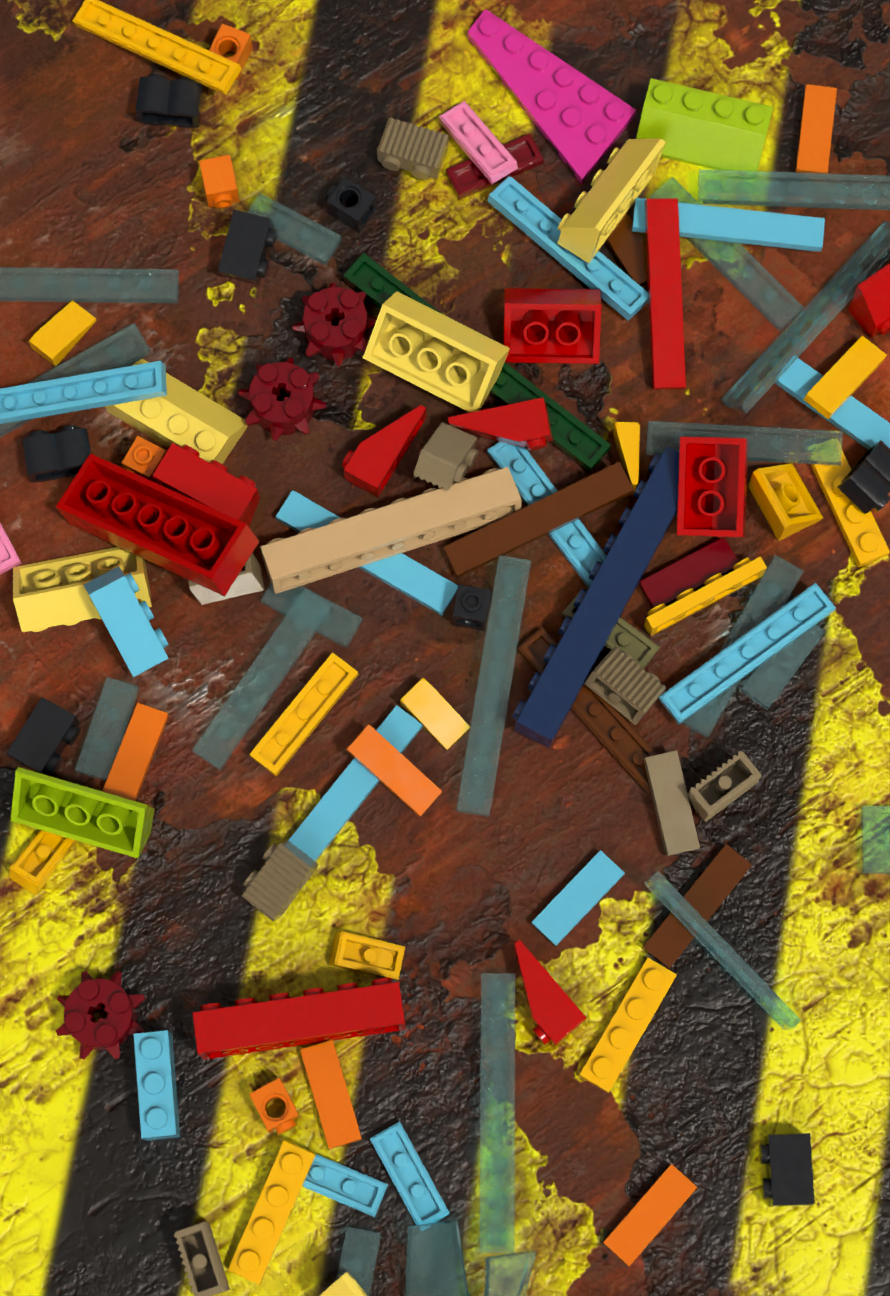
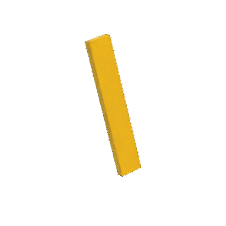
M85 0L73 19V23L77 27L224 95H227L242 70L236 62L99 0Z

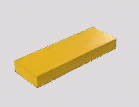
M861 336L815 384L803 400L829 420L880 366L887 354L864 336Z

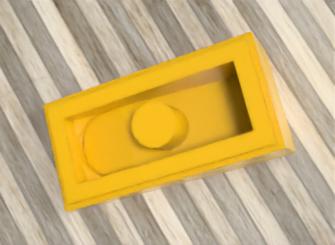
M72 300L41 327L28 342L34 351L56 367L93 326L97 319Z
M615 422L613 434L619 457L635 493L639 477L640 425L636 422Z
M422 678L400 700L401 706L413 718L419 721L423 728L446 750L470 729L465 720L425 678Z
M40 830L9 868L10 879L34 895H37L75 840Z
M340 931L335 934L329 966L399 980L405 946Z

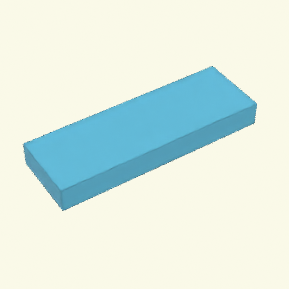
M600 850L531 924L556 947L624 876L625 872Z
M400 1122L370 1138L419 1231L450 1214Z
M316 1154L303 1187L375 1217L388 1184Z

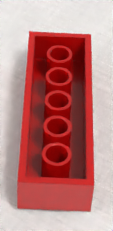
M91 453L56 505V508L70 525L222 596L227 594L259 543L246 523Z
M380 978L372 980V986L359 988L357 983H346L338 985V991L325 993L323 988H312L304 990L303 996L291 998L289 993L270 995L269 1001L260 1003L255 1002V998L235 1000V1006L224 1008L221 1007V1003L201 1005V1011L192 1012L197 1053L203 1060L323 1043L329 1040L336 1041L406 1030L399 982L392 983V978Z

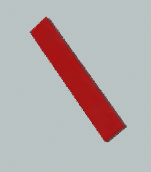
M646 199L644 202L652 390H682L686 388L678 199Z

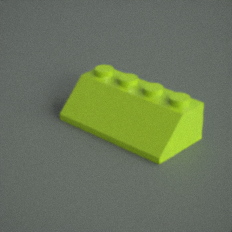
M651 78L636 139L661 138L666 141L661 155L663 158L755 179L773 107Z
M20 767L16 769L11 811L12 822L139 858L151 834L154 808L147 804Z

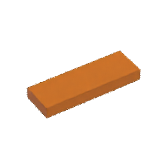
M809 84L805 86L795 170L797 175L827 177L837 88Z
M137 702L102 792L133 801L137 800L168 721V713Z
M369 724L345 749L418 817L442 793L431 780Z
M333 1040L300 1049L329 1150L362 1140Z
M670 1164L604 1240L603 1244L629 1267L698 1187L674 1165Z

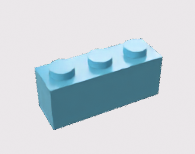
M118 566L84 584L87 593L133 677L168 659L163 648L169 644L160 628L153 630L149 621L154 616L146 601L138 602L134 593L138 592L139 588L131 573L124 575Z
M168 1030L134 1034L141 1138L146 1141L180 1137L172 1034Z

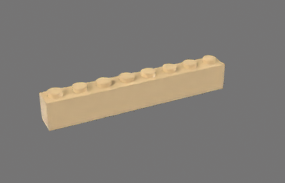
M494 468L471 479L463 478L461 483L455 481L450 489L446 491L444 488H431L424 491L421 495L409 499L400 498L393 501L390 505L378 509L369 508L362 511L359 515L347 519L338 518L331 521L328 525L316 529H304L295 536L285 539H273L266 545L260 546L262 558L274 593L278 594L487 526L520 510L522 499L509 468Z

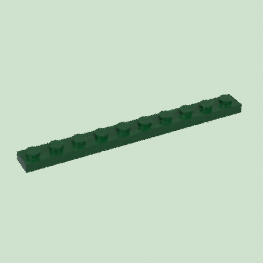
M365 253L343 275L346 283L358 292L364 291L366 298L380 309L382 304L397 291L439 312ZM504 362L500 375L489 394L503 405L543 397L547 404L553 441L551 442L591 472L610 450L611 444Z

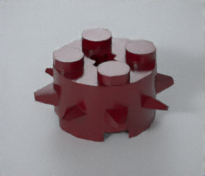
M330 283L329 288L314 292L310 297L304 295L301 298L305 306L303 321L292 325V330L305 333L308 342L305 353L307 357L310 358L320 353L323 358L334 360L337 366H341L343 359L351 358L357 350L365 352L368 345L366 341L368 328L375 325L377 318L367 316L364 305L366 293L364 291L356 293L352 289L339 288L335 283ZM339 322V325L332 326V323Z
M288 357L286 362L266 363L265 365L257 364L255 366L257 374L253 377L250 387L239 390V395L250 400L252 411L245 420L247 426L261 424L266 431L271 432L273 441H277L280 435H291L295 433V430L305 435L310 433L308 423L311 421L315 410L326 408V403L314 396L313 387L319 380L320 375L317 372L307 374L305 369L294 365L293 358ZM281 396H287L284 397V401L277 400V398H280Z
M87 971L81 972L80 985L74 988L70 995H59L57 998L65 1007L64 1023L56 1030L57 1036H72L79 1041V1058L83 1060L93 1049L99 1051L107 1050L115 1060L119 1059L120 1044L126 1042L130 1035L144 1033L145 1031L136 1023L137 1013L135 1011L145 1000L144 994L129 995L121 987L122 972L116 971L109 980L93 979ZM105 1007L104 1011L108 1014L107 1018H100L95 1023L94 1012Z

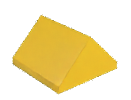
M792 463L759 468L752 473L748 488L778 541L823 519Z

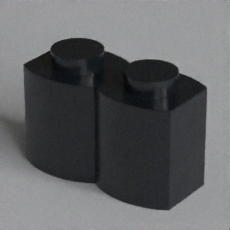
M160 74L140 77L135 111L137 121L150 125L169 124L182 128H198L203 101L202 84L188 77H181L175 80L166 79Z
M77 425L66 426L61 429V432L49 434L48 431L44 430L34 431L29 434V437L22 439L30 482H46L62 477H75L90 453L92 454L87 429Z
M882 440L865 452L838 485V488L864 514H867L873 508L878 512L890 500L888 495L890 492V448Z

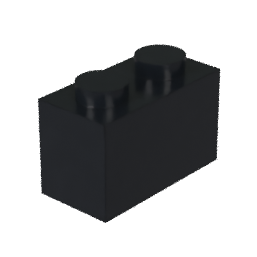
M234 209L218 272L223 277L259 285L261 278H266L269 269V260L266 259L268 248L274 247L277 238V229L274 228L275 224L271 218Z
M41 697L7 751V755L11 760L30 771L47 776L49 773L54 774L63 760L61 756L67 744L71 746L76 741L80 733V728H78L80 722L75 715Z
M810 1133L765 1136V1143L759 1144L760 1163L766 1164L767 1178H762L761 1181L763 1200L768 1199L769 1207L814 1205Z

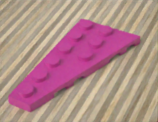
M485 9L468 30L467 38L487 64L494 68L501 77V82L504 86L511 90L518 99V104L545 139H549L558 151L559 157L570 166L575 173V177L582 185L636 116L637 110Z

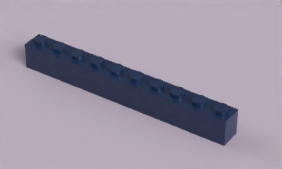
M669 446L665 448L662 456L657 453L655 454L648 468V471L652 472L647 482L641 480L633 495L638 500L633 509L626 507L618 523L623 526L618 536L614 534L610 536L603 550L608 553L604 562L597 561L589 575V579L593 580L588 591L583 588L581 589L573 605L578 608L574 617L567 616L558 632L563 636L558 646L551 644L543 659L544 662L548 663L542 674L539 672L535 673L528 686V690L532 691L528 701L521 700L512 716L517 720L514 727L515 731L547 748H550L678 511L680 452Z

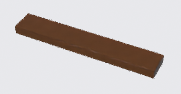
M617 462L444 546V549L459 578L634 493V489L620 462Z
M541 627L517 647V651L536 672L542 674L548 664L543 661L551 644L556 646L558 644ZM584 684L570 710L648 796L651 795L643 758L658 754L620 712Z

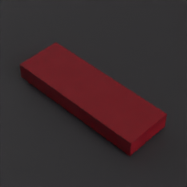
M531 133L503 145L517 161L518 169L493 184L489 182L471 159L445 169V174L458 200L498 184L509 176L514 177L542 165L544 159Z
M722 537L639 581L638 585L652 609L662 603H665L667 606L677 601L676 597L690 588H693L695 591L705 586L704 582L718 573H722L724 576L733 571V566L739 561L725 537Z

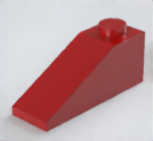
M543 397L448 417L450 426L461 431L518 447L527 446L528 450L545 448L547 446L546 442L553 441L547 404Z
M422 405L418 406L362 441L355 452L350 450L342 463L345 480L379 498L427 419L426 408Z
M519 939L514 944V952L531 1020L535 1025L532 1031L544 1045L550 1042L553 1047H556L585 1022L587 1017Z

